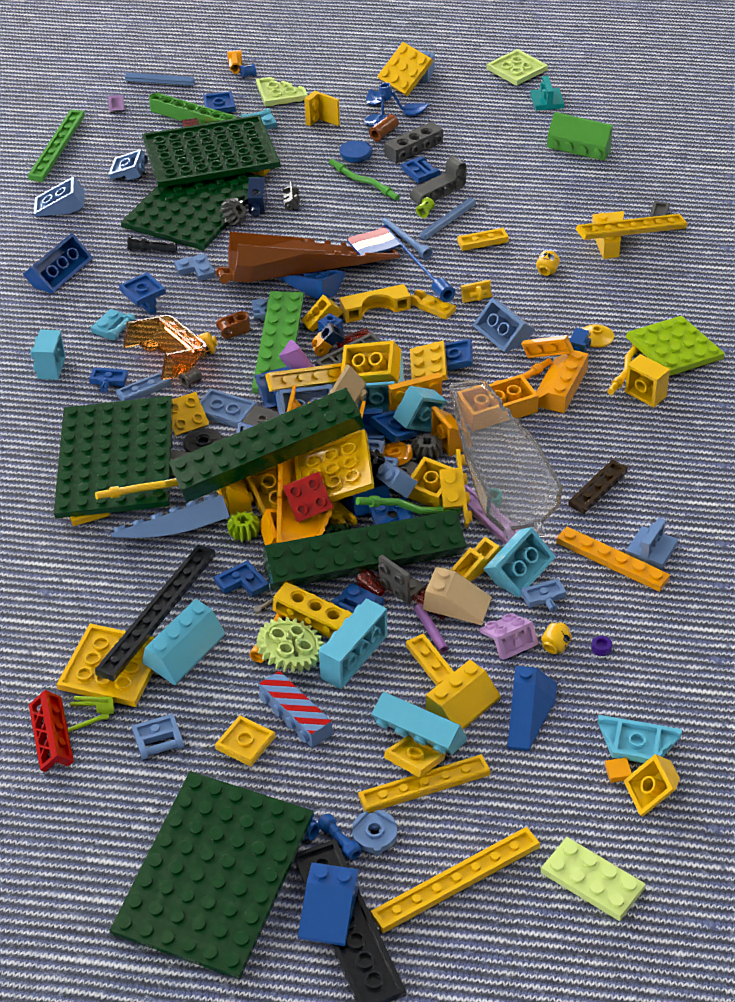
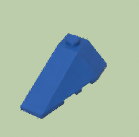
M327 270V272L320 273V271L279 277V279L312 298L320 299L322 295L328 298L335 296L346 274L345 271Z
M515 666L507 749L529 751L539 734L543 722L546 721L550 709L556 703L557 683L538 668Z

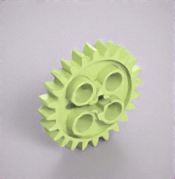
M278 617L277 622L271 619L270 624L265 623L264 628H260L256 647L259 648L258 654H263V660L269 659L268 665L274 663L276 664L275 669L281 666L284 672L289 668L294 673L295 669L303 672V668L309 671L311 666L315 667L317 662H320L318 652L324 642L321 641L322 636L317 635V630L311 631L312 625H304L305 621L297 623V618L290 621L288 617L283 621Z

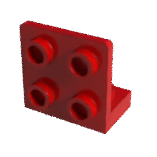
M318 471L283 486L297 522L333 508L323 482L325 480L323 472Z

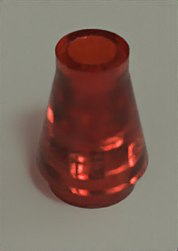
M365 569L357 576L358 586L380 597L384 594L385 588L382 587L373 571Z

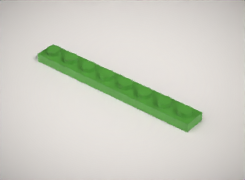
M70 110L29 172V180L43 182L84 119V111Z

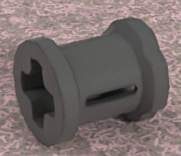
M193 366L188 372L179 374V380L184 387L188 388L191 383L202 380V373L198 367Z

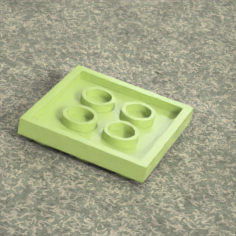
M516 49L488 63L486 69L517 86L547 71L548 65Z

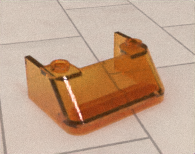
M160 315L128 321L123 344L125 348L140 345L146 351L151 352L157 349L165 354L161 375L162 380L179 377V374L188 372L206 352L207 346L202 339L171 315Z

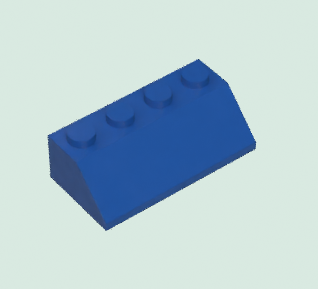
M71 233L26 270L23 276L33 287L52 294L91 261L93 257L76 236Z

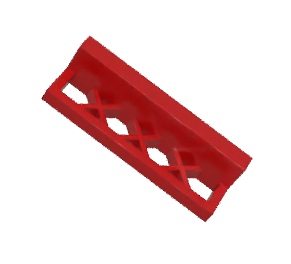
M44 690L29 704L40 770L46 772L56 762L69 767L74 762L62 697ZM41 704V707L38 712L37 707ZM43 718H44L43 726H42V728H40L41 723H42V720H43ZM46 734H47V739H46V742H45V745H44L43 742H44L45 736H46ZM50 750L51 757L46 761V758Z

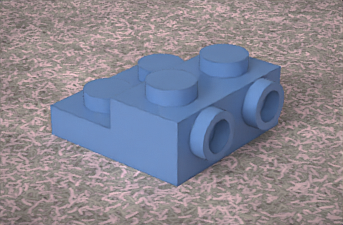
M142 149L115 157L108 174L110 179H119L123 176L127 180L138 179L142 172H145V164L148 163V157L143 153Z

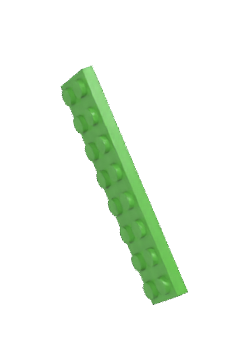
M270 291L255 375L286 367L279 355L291 339L297 343L304 292ZM254 378L252 385V393H259Z

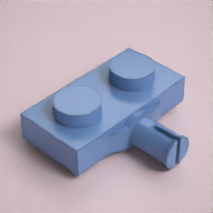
M557 578L522 588L521 595L528 608L546 604L550 612H555L558 607L554 601L566 598V590Z

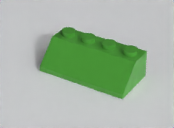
M555 112L548 132L547 147L605 161L611 152L613 125Z

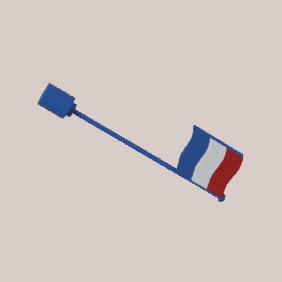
M385 224L380 229L358 234L347 239V242L358 255H365V252H386L401 246L432 279L431 288L443 302H449L454 298L455 289L446 279L442 277L435 279L390 231L388 225Z

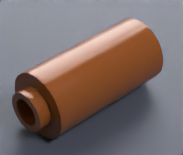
M393 114L386 116L369 129L370 137L374 141H380L398 127L399 121L397 117Z

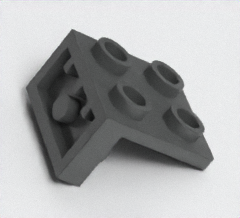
M383 555L378 557L379 584L384 589L393 593L396 598L409 604L425 591V586L411 577L405 570Z

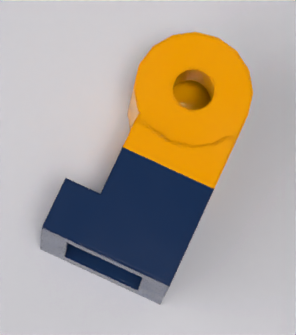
M329 322L312 340L315 354L323 357L328 354L329 349L337 342L341 344L345 340L342 329Z

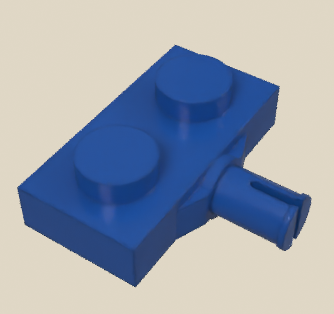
M93 367L89 382L90 384L101 385L100 391L106 393L109 386H125L128 370Z

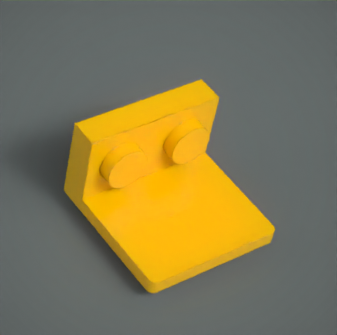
M314 91L304 98L306 125L311 126L318 120L336 126L340 125L339 99L318 91Z
M196 392L173 399L172 430L175 436L208 426V419Z

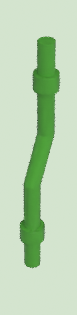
M330 159L329 164L334 166L341 174L344 173L354 181L372 184L381 190L385 196L391 197L395 201L399 200L400 196L393 192L389 186H384L374 178L356 175L347 169L343 163Z
M369 496L357 497L355 500L356 505H369V507L398 506L417 514L431 515L457 510L458 515L461 514V508L443 509V505L438 507H421L399 498Z

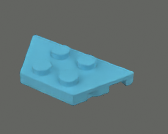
M598 715V725L612 758L627 757L629 761L645 763L654 754L664 757L682 735V729Z

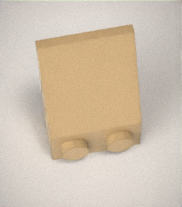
M436 567L425 591L423 610L482 625L492 597L457 572Z

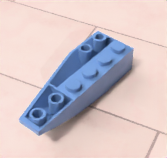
M215 493L204 497L205 501L199 503L197 499L186 503V508L181 509L180 506L169 509L170 513L162 515V512L151 515V520L144 522L142 518L133 521V526L125 528V525L113 528L114 532L111 533V537L152 538L194 530L230 516L223 496H217Z

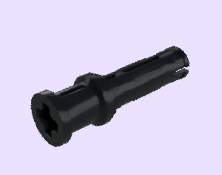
M129 236L127 240V250L130 251L136 249L141 250V252L154 250L177 253V243L151 241L145 237L140 239L133 238L132 236Z

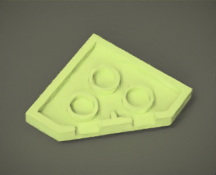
M272 77L256 79V85L265 106L272 107L278 104L302 102L308 96L305 88L302 86H298V88L293 87L292 83L285 81L280 83Z

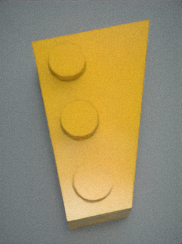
M624 211L592 214V223L623 220ZM622 236L595 239L603 259L619 257Z

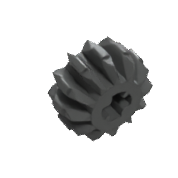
M229 198L221 205L222 209L220 211L223 213L222 217L225 218V223L239 225L246 219V206H243V201H239L238 198Z
M424 433L422 436L417 435L416 439L412 442L413 456L416 457L417 461L422 460L424 456L432 460H438L443 453L442 440L438 438V435L432 436L431 433L429 435Z

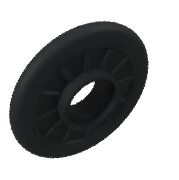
M201 428L190 432L185 437L183 446L190 453L223 439V437L216 430ZM207 441L206 444H200L199 442Z

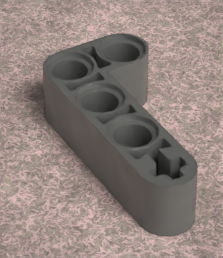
M451 156L446 162V173L413 188L410 192V199L420 205L421 201L426 197L431 198L435 202L461 189L466 183V164L455 156Z

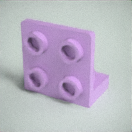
M513 613L504 615L498 621L487 622L484 627L479 628L481 634L494 639L499 658L502 660L539 645L533 622Z

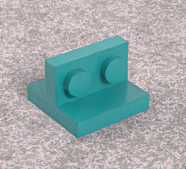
M543 76L542 82H540V89L530 90L535 111L563 109L565 106L560 88H552L549 76Z

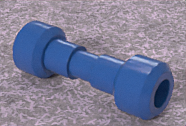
M330 813L322 815L318 820L320 830L323 833H329L332 838L337 840L342 848V854L348 860L357 859L361 854L362 847L355 840L351 841L341 832V829L336 825L337 820Z

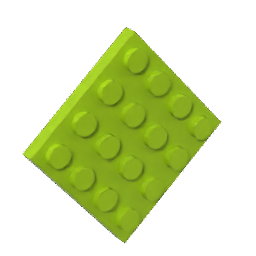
M682 315L626 333V338L647 358L669 368V376L722 360L725 355L718 346Z

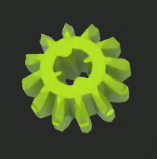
M246 510L243 513L237 511L236 515H231L227 523L228 533L235 541L239 539L241 542L244 540L251 541V538H257V534L260 532L258 516H255L253 512L247 513Z

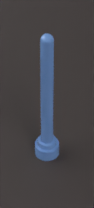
M387 218L382 219L384 225H388V228L418 250V254L422 259L428 260L431 258L433 250L429 246L419 244Z

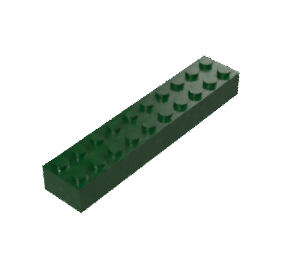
M346 387L171 460L169 464L184 499L188 503L364 428L362 416Z
M457 510L264 545L262 555L271 591L279 590L285 582L300 586L378 571V557L380 555L385 556L398 566H405L462 555L467 545Z

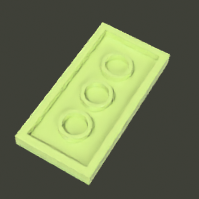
M568 837L564 839L541 867L543 875L618 921L624 917L645 890L646 885Z

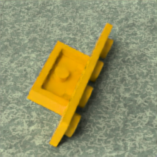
M457 449V468L439 470L443 509L462 507L464 527L469 528V522H472L471 510L468 511L467 503H470L469 492H465V485L468 484L467 473H463L462 466H465L464 454L461 455L460 449Z

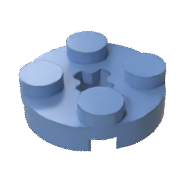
M376 810V813L369 814L368 811L363 812L353 822L352 840H355L362 847L363 851L375 856L381 855L384 851L391 848L397 840L395 819L390 814L381 810ZM379 829L378 834H371L370 830L375 831Z

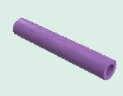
M423 604L416 605L414 610L439 653L447 652L448 646L428 612L423 610Z

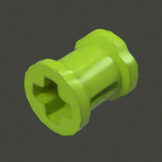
M429 197L424 198L421 204L416 207L417 215L426 218L429 215V211L435 207L434 201Z

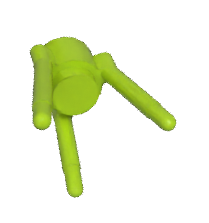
M75 696V700L81 701L70 702V706H96L97 714L101 713V715L69 727L68 732L100 720L109 719V714H114L113 697Z

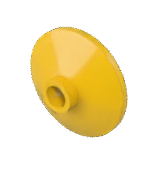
M593 324L583 328L590 332V347H606L614 340L613 331L604 325Z

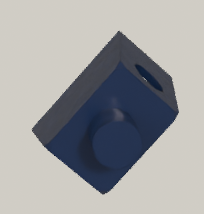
M249 177L247 200L249 213L252 216L265 214L267 205L265 177ZM255 190H258L260 193L255 196Z

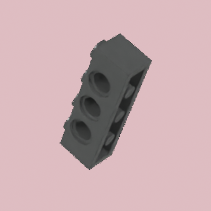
M429 122L385 142V157L397 164L443 142V129L435 123Z

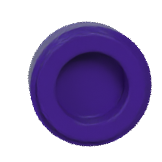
M597 636L592 640L591 650L597 656H607L612 651V641L608 637Z

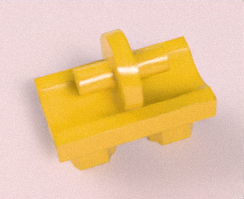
M490 280L460 286L463 303L476 300L481 301L492 297Z

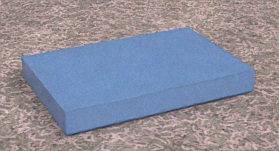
M211 388L200 400L207 419L237 428L238 422L244 420L253 406L257 405V402Z

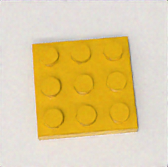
M402 42L377 77L384 83H390L391 87L408 97L434 61L422 52Z

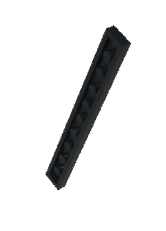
M201 545L195 547L96 667V676L113 682L117 679L215 557L214 549Z

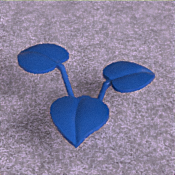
M388 82L381 83L379 85L380 92L370 89L366 97V102L369 105L381 103V113L367 116L364 123L374 126L388 116L384 115V102L390 100L392 96L400 109L404 111V114L410 116L422 113L429 106V103H410L403 107L396 97L395 91L391 90V84Z

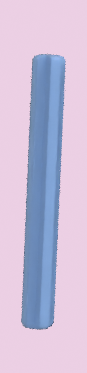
M128 72L125 74V80L132 82L194 86L195 84L194 77Z
M467 199L420 232V238L423 240L429 239L476 205L475 199Z

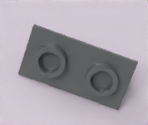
M289 181L290 186L283 189L284 207L287 210L297 207L299 211V203L301 201L298 194L300 192L298 187Z

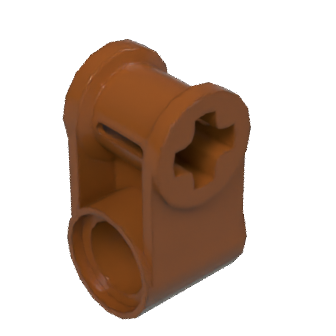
M239 311L221 317L217 320L216 327L221 330V335L224 339L246 334L251 329L249 315L245 311Z

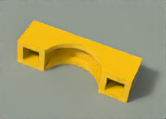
M405 284L340 297V308L343 311L342 316L345 322L349 323L362 320L365 312L373 308H387L393 312L411 309V295Z

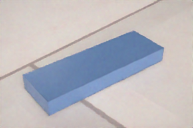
M162 371L117 389L116 395L121 401L135 400L169 387L172 383L169 377Z

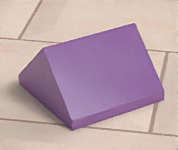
M292 339L279 355L283 363L290 367V370L314 367L301 348Z

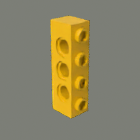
M285 582L273 597V611L291 620L297 618V623L305 621V626L312 625V630H317L318 633L328 638H331L333 632L338 631L344 620L353 614L288 582Z

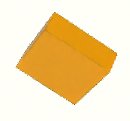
M627 757L605 760V768L610 783L623 781L632 774Z

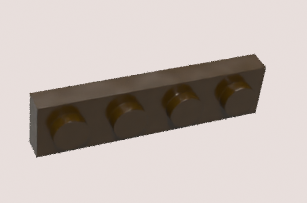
M612 459L569 500L568 506L585 514L627 474L628 467Z

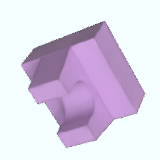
M123 95L108 96L109 111L124 110Z

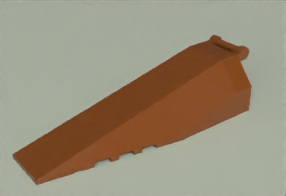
M230 231L228 267H218L215 273L223 284L229 281L255 282L400 258V254L395 249L381 253L365 252V255H358L351 246H347L346 242H341V245L331 244L329 240H325L324 243H317L315 239Z

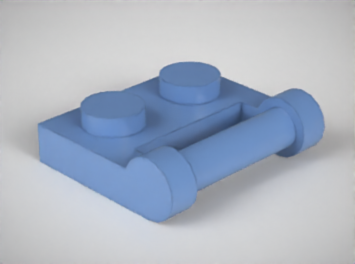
M173 714L132 725V731L142 760L148 759L150 755L170 749L184 748V743ZM174 737V740L145 747L147 744Z

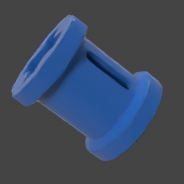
M254 63L248 66H239L242 78L257 75Z

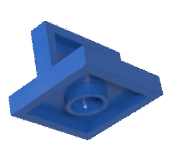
M148 272L119 285V290L137 307L141 305L149 314L156 312L157 302L155 298L166 294L165 287Z

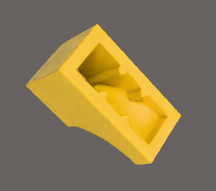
M322 295L301 321L309 330L314 332L318 328V321L328 314L339 318L343 311L334 301Z

